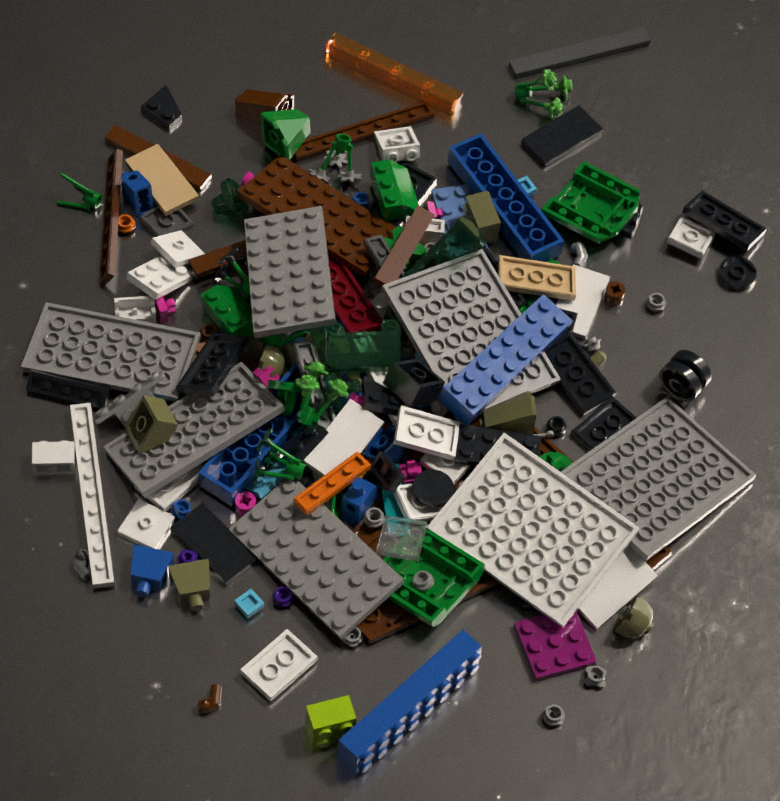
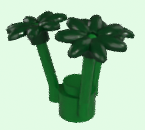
M272 428L264 434L256 451H260L263 445L268 448L272 447L271 450H268L267 454L269 456L264 459L265 469L269 465L272 466L273 462H280L286 465L285 472L288 474L268 472L265 469H260L259 458L256 462L253 480L255 486L257 485L258 477L264 476L283 478L292 482L294 478L300 480L306 464L301 463L300 459L293 457L268 438L272 433ZM277 452L288 458L289 461L280 458Z

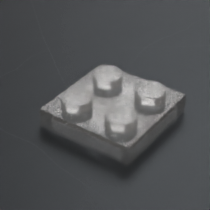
M385 516L376 554L418 561L427 530V522Z

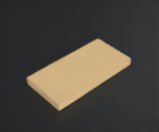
M159 144L125 159V164L131 172L138 170L150 182L153 200L165 216L199 200V195Z
M499 255L497 259L498 276L507 291L539 296L544 294L546 297L575 301L576 274L574 266Z

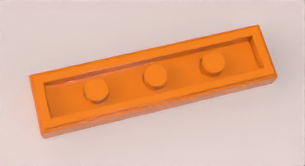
M356 452L294 497L293 503L308 516L354 480L370 470L371 464L361 454Z

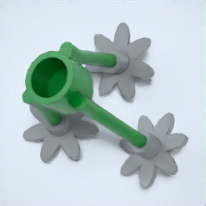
M337 134L335 141L332 142L330 151H326L327 156L324 157L321 168L318 170L308 169L310 175L328 183L331 179L326 176L325 168L330 161V166L336 163L339 168L342 167V164L348 163L346 173L342 172V175L337 176L342 182L361 180L362 174H354V170H352L353 145L350 144L351 137L346 134ZM346 151L348 152V161L344 159Z

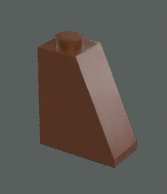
M246 89L235 100L236 114L261 125L260 114L262 112L292 110L294 108L295 95Z

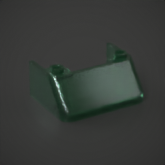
M463 215L404 276L406 277L470 254L473 250L478 252L485 245L482 242L485 239L472 221L466 215Z
M390 305L387 307L381 324V332L345 333L343 326L338 322L334 325L309 329L321 364L325 366V370L329 373L388 372L392 363L401 361V326Z

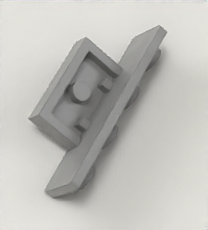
M162 370L160 372L155 371L147 377V381L144 383L135 384L127 395L124 396L122 394L114 399V404L108 408L104 406L98 410L95 422L100 424L115 413L125 426L143 395L155 397L150 388L163 380L165 373Z

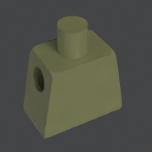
M209 559L168 566L169 580L179 603H190L191 611L202 610L204 608L202 601L210 599Z

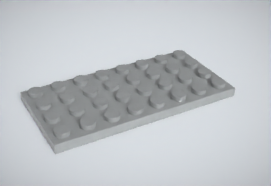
M322 206L244 219L255 338L336 324Z
M46 302L22 362L21 370L29 372L33 369L128 393L131 392L130 389L135 384H142L147 381V377L151 373L162 370L165 373V378L151 387L150 391L156 398L176 402L180 400L182 394L178 393L176 386L193 362L201 334L200 332Z
M240 362L233 366L214 397L188 394L168 406L178 423L176 431L172 434L169 441L144 453H138L128 432L103 446V448L142 496L146 498L283 413L285 409L283 404Z
M294 478L293 482L285 479L229 529L274 576L289 588L303 604L342 640L405 583L404 579L325 505H321L306 516L293 503V498L306 488L296 478Z

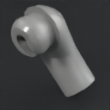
M581 242L573 243L571 250L577 254L573 264L582 267L588 258L585 245Z

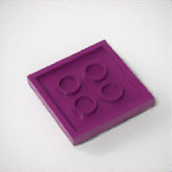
M577 611L563 628L544 614L514 622L516 634L535 682L596 665L597 660Z

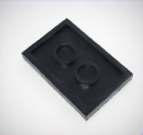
M612 397L576 426L570 435L588 451H591L637 417Z

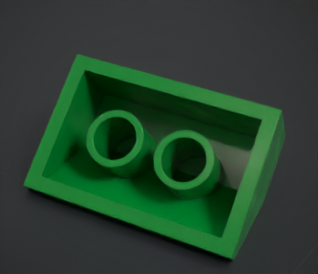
M390 159L371 162L370 179L383 220L392 221L412 216L419 204L407 168Z
M215 285L200 294L203 310L224 334L247 336L248 339L254 336L251 304L237 288Z

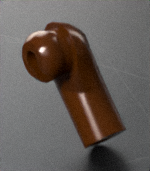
M211 685L210 697L198 701V708L201 712L209 713L220 705L221 685Z

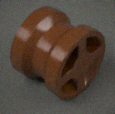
M617 281L610 282L606 287L605 302L610 306L621 305L626 291L625 286Z

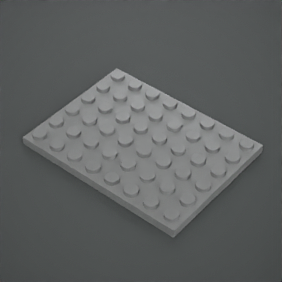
M483 249L392 281L381 287L383 295L421 360L445 381L444 386L521 315ZM545 352L487 408L523 392L530 391L533 394L558 384L561 379Z
M668 396L561 471L562 474L640 528V531L629 543V546L645 561L735 495L756 477L753 471Z

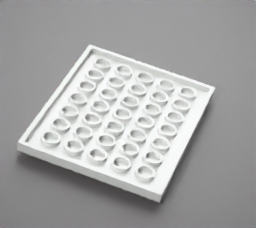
M503 433L427 526L432 532L485 564L484 571L562 628L640 531V528L505 433Z

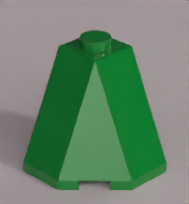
M298 109L262 112L260 115L263 144L279 156L282 155L290 160L311 133L310 118Z

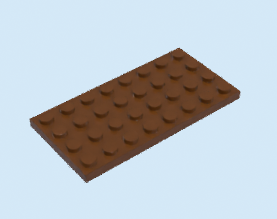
M282 155L242 186L236 194V197L265 215L322 206L328 255L338 262L345 264L349 269L362 277L367 275L376 266L363 244L364 239L381 234L384 238L391 239V232L396 228L319 178L311 176L309 172Z

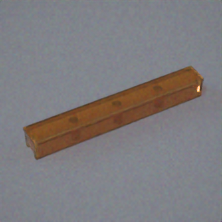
M335 32L325 44L326 57L420 102L427 101L430 107L453 118L462 105V102H460L463 96L462 92Z

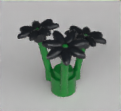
M236 247L218 261V265L226 260L228 263L222 265L220 271L215 273L216 275L213 277L212 282L216 284L219 279L226 280L245 297L248 295L251 298L249 278L239 267L244 264L248 267L247 254L245 257L238 258V261L235 262L236 259L233 254L239 249ZM230 264L234 266L244 279L243 287L228 277L229 274L226 272L229 270L228 266Z

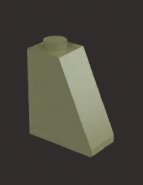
M526 391L484 409L482 418H479V427L533 435L537 416L535 397L531 396L530 391Z

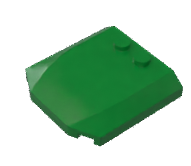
M583 161L573 172V178L555 198L551 197L541 208V211L546 217L596 243H600L616 236L638 210L640 190Z
M423 528L422 532L418 534L404 536L383 559L405 582L388 599L432 627L439 625L479 581L485 570L483 562L428 528ZM419 571H427L434 578L433 586L427 591H417L413 586V577Z

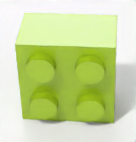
M349 695L306 706L305 727L312 748H325L331 743L338 742L342 736L356 725L357 718Z

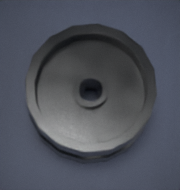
M679 350L670 359V362L665 364L660 370L659 377L662 385L671 395L682 401H692L701 392V389L711 381L712 374L709 366L700 356L688 350Z

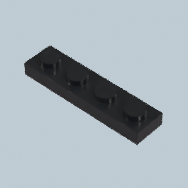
M33 369L29 371L26 386L27 391L80 404L91 403V406L97 408L107 406L110 388Z

